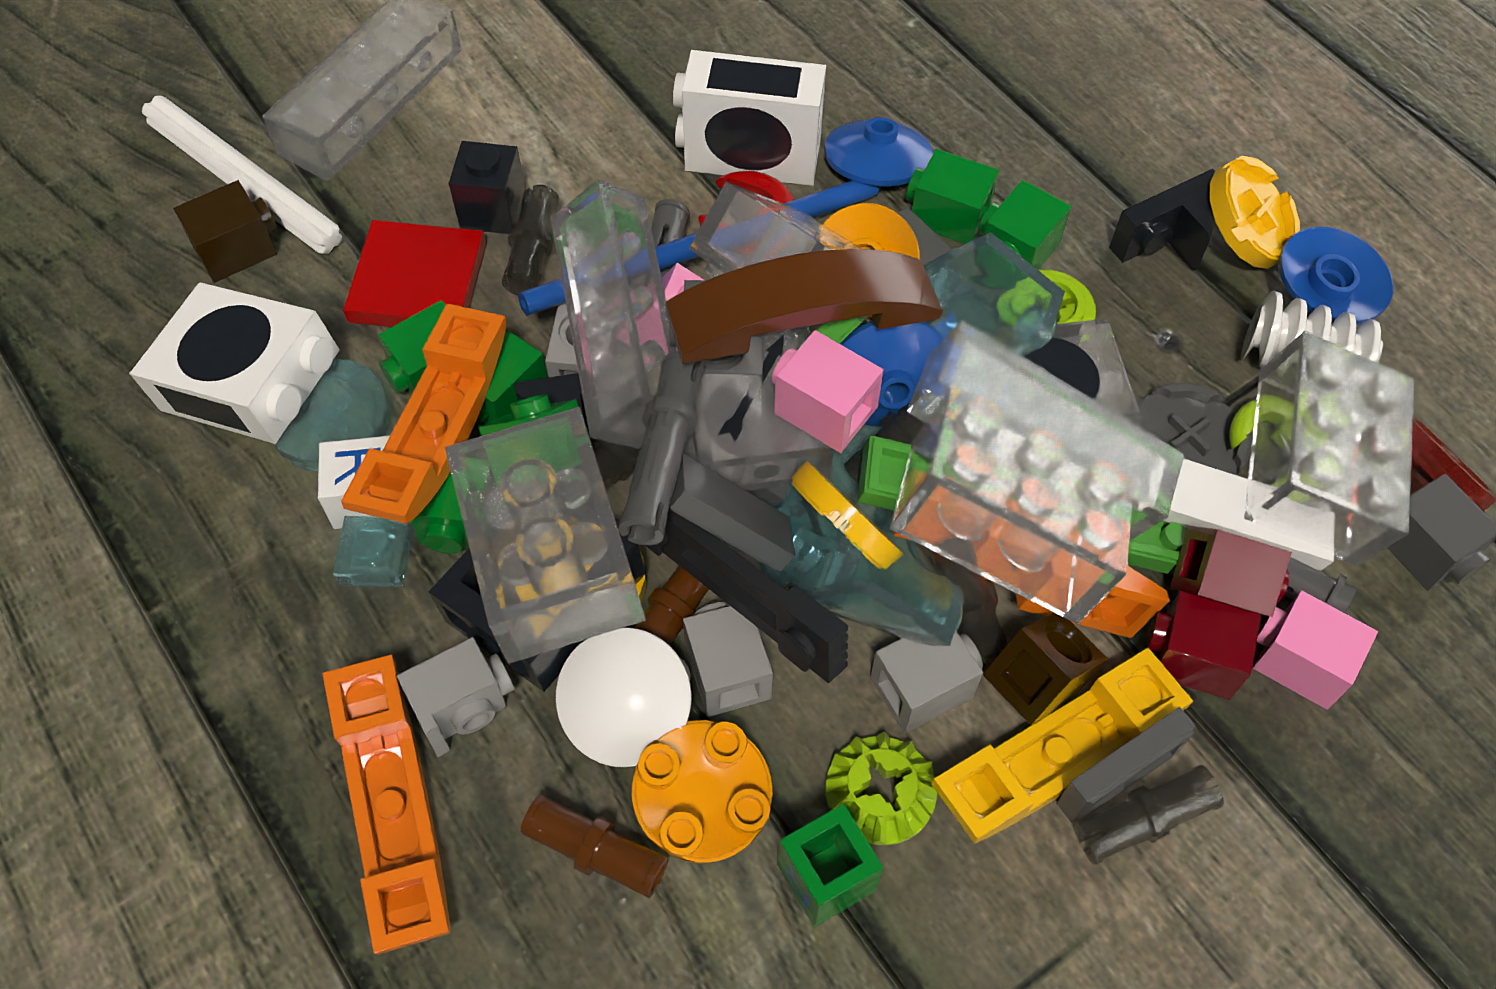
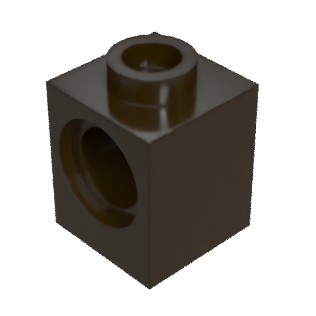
M1059 610L1021 628L983 673V676L1030 725H1033L1068 704L1106 663L1108 658Z

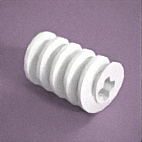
M1272 291L1258 306L1244 340L1241 361L1253 347L1259 348V367L1266 368L1276 354L1283 356V374L1290 375L1300 361L1306 362L1307 381L1313 383L1324 368L1331 370L1330 387L1337 390L1348 376L1355 377L1354 394L1355 396L1362 397L1373 379L1382 353L1383 341L1381 340L1380 323L1376 320L1368 319L1356 330L1355 315L1348 312L1340 314L1332 323L1331 309L1325 305L1316 307L1307 318V303L1301 298H1295L1283 311L1282 294Z

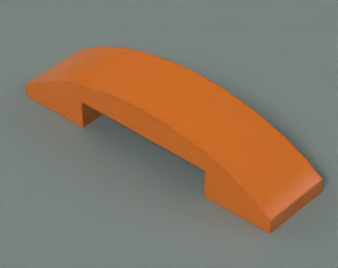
M446 304L422 349L427 367L383 450L369 448L341 500L344 509L408 524L428 505L458 460L478 418L503 344L507 327L505 316Z
M391 654L323 672L334 739L339 743L342 750L365 878L360 879L373 952L375 955H379L450 934L447 898L432 813L404 691L397 678L399 673L395 659Z

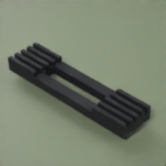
M669 507L664 538L657 545H645L657 556H660L663 552L778 643L780 653L802 671L806 672L811 669L829 684L848 667V661H846L848 658V652H846L848 649V643H846L848 640V634L846 633L848 625L796 585L789 591L785 590L712 533L675 513Z

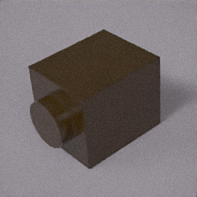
M239 180L173 208L213 283L278 255L268 233L277 229L268 207L261 197L251 201Z

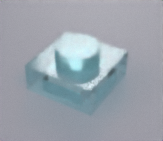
M344 516L333 575L338 584L403 587L413 535L410 522L404 524L380 517Z

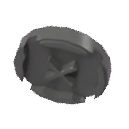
M1170 383L1155 388L1151 395L1143 399L1141 398L1136 403L1127 422L1124 440L1129 459L1145 478L1147 476L1148 461L1157 451L1238 476L1249 460L1252 446L1251 434H1248L1247 438L1232 450L1229 432L1235 413L1229 406L1224 404L1227 398L1213 389L1193 383Z

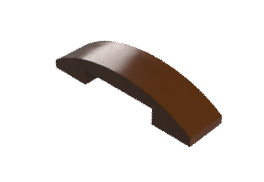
M871 249L824 250L755 263L706 280L665 301V313L682 364L748 353L752 335L872 315L875 325L879 330L937 320L941 318L943 312L920 259L905 254Z

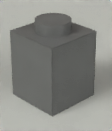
M1445 473L1399 502L1373 534L1417 581L1429 591L1450 576L1457 584H1460L1482 569L1491 560L1484 550L1496 539V524Z

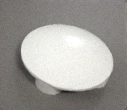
M612 628L596 633L584 640L573 650L561 669L556 687V708L561 726L573 745L589 758L609 766H636L641 753L654 740H658L675 728L682 729V726L686 725L692 699L689 667L670 645L647 631L635 628Z

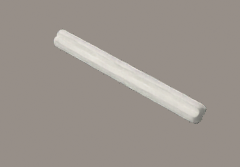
M154 96L151 103H144L142 114L147 117V124L225 183L229 184L239 180L251 201L261 197L273 219L315 251L321 254H329L333 247L340 245L342 235L339 233L337 224L166 97Z

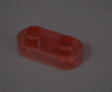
M1404 409L1385 426L1386 431L1392 438L1384 445L1408 469L1413 470L1420 465L1434 480L1446 473L1483 512L1496 502L1495 492L1411 412Z

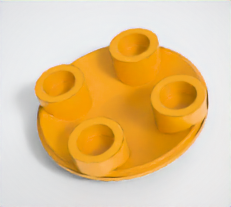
M688 721L686 725L675 728L658 740H654L641 753L633 775L632 803L642 830L662 851L688 862H717L741 852L761 832L770 814L772 780L763 755L736 724L726 721Z

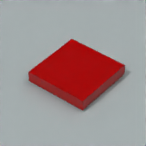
M372 220L343 309L347 322L393 327L440 300L445 304L469 308L486 247L484 232L481 230Z

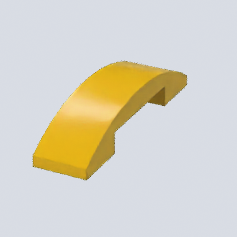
M1148 647L1097 678L1089 691L998 747L993 748L991 744L934 778L931 784L970 839L976 844L1062 796L1072 780L1178 707H1181L1184 711L1191 705L1193 700Z

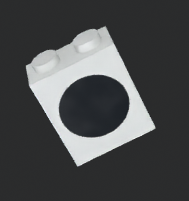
M691 50L686 73L676 74L673 91V105L676 108H682L683 113H679L677 118L675 145L676 147L684 148L685 171L725 175L737 171H757L768 174L780 182L814 186L821 142L826 65Z
M199 282L129 374L160 411L276 444L290 422L297 416L301 406L322 375L329 369L340 349L314 310Z

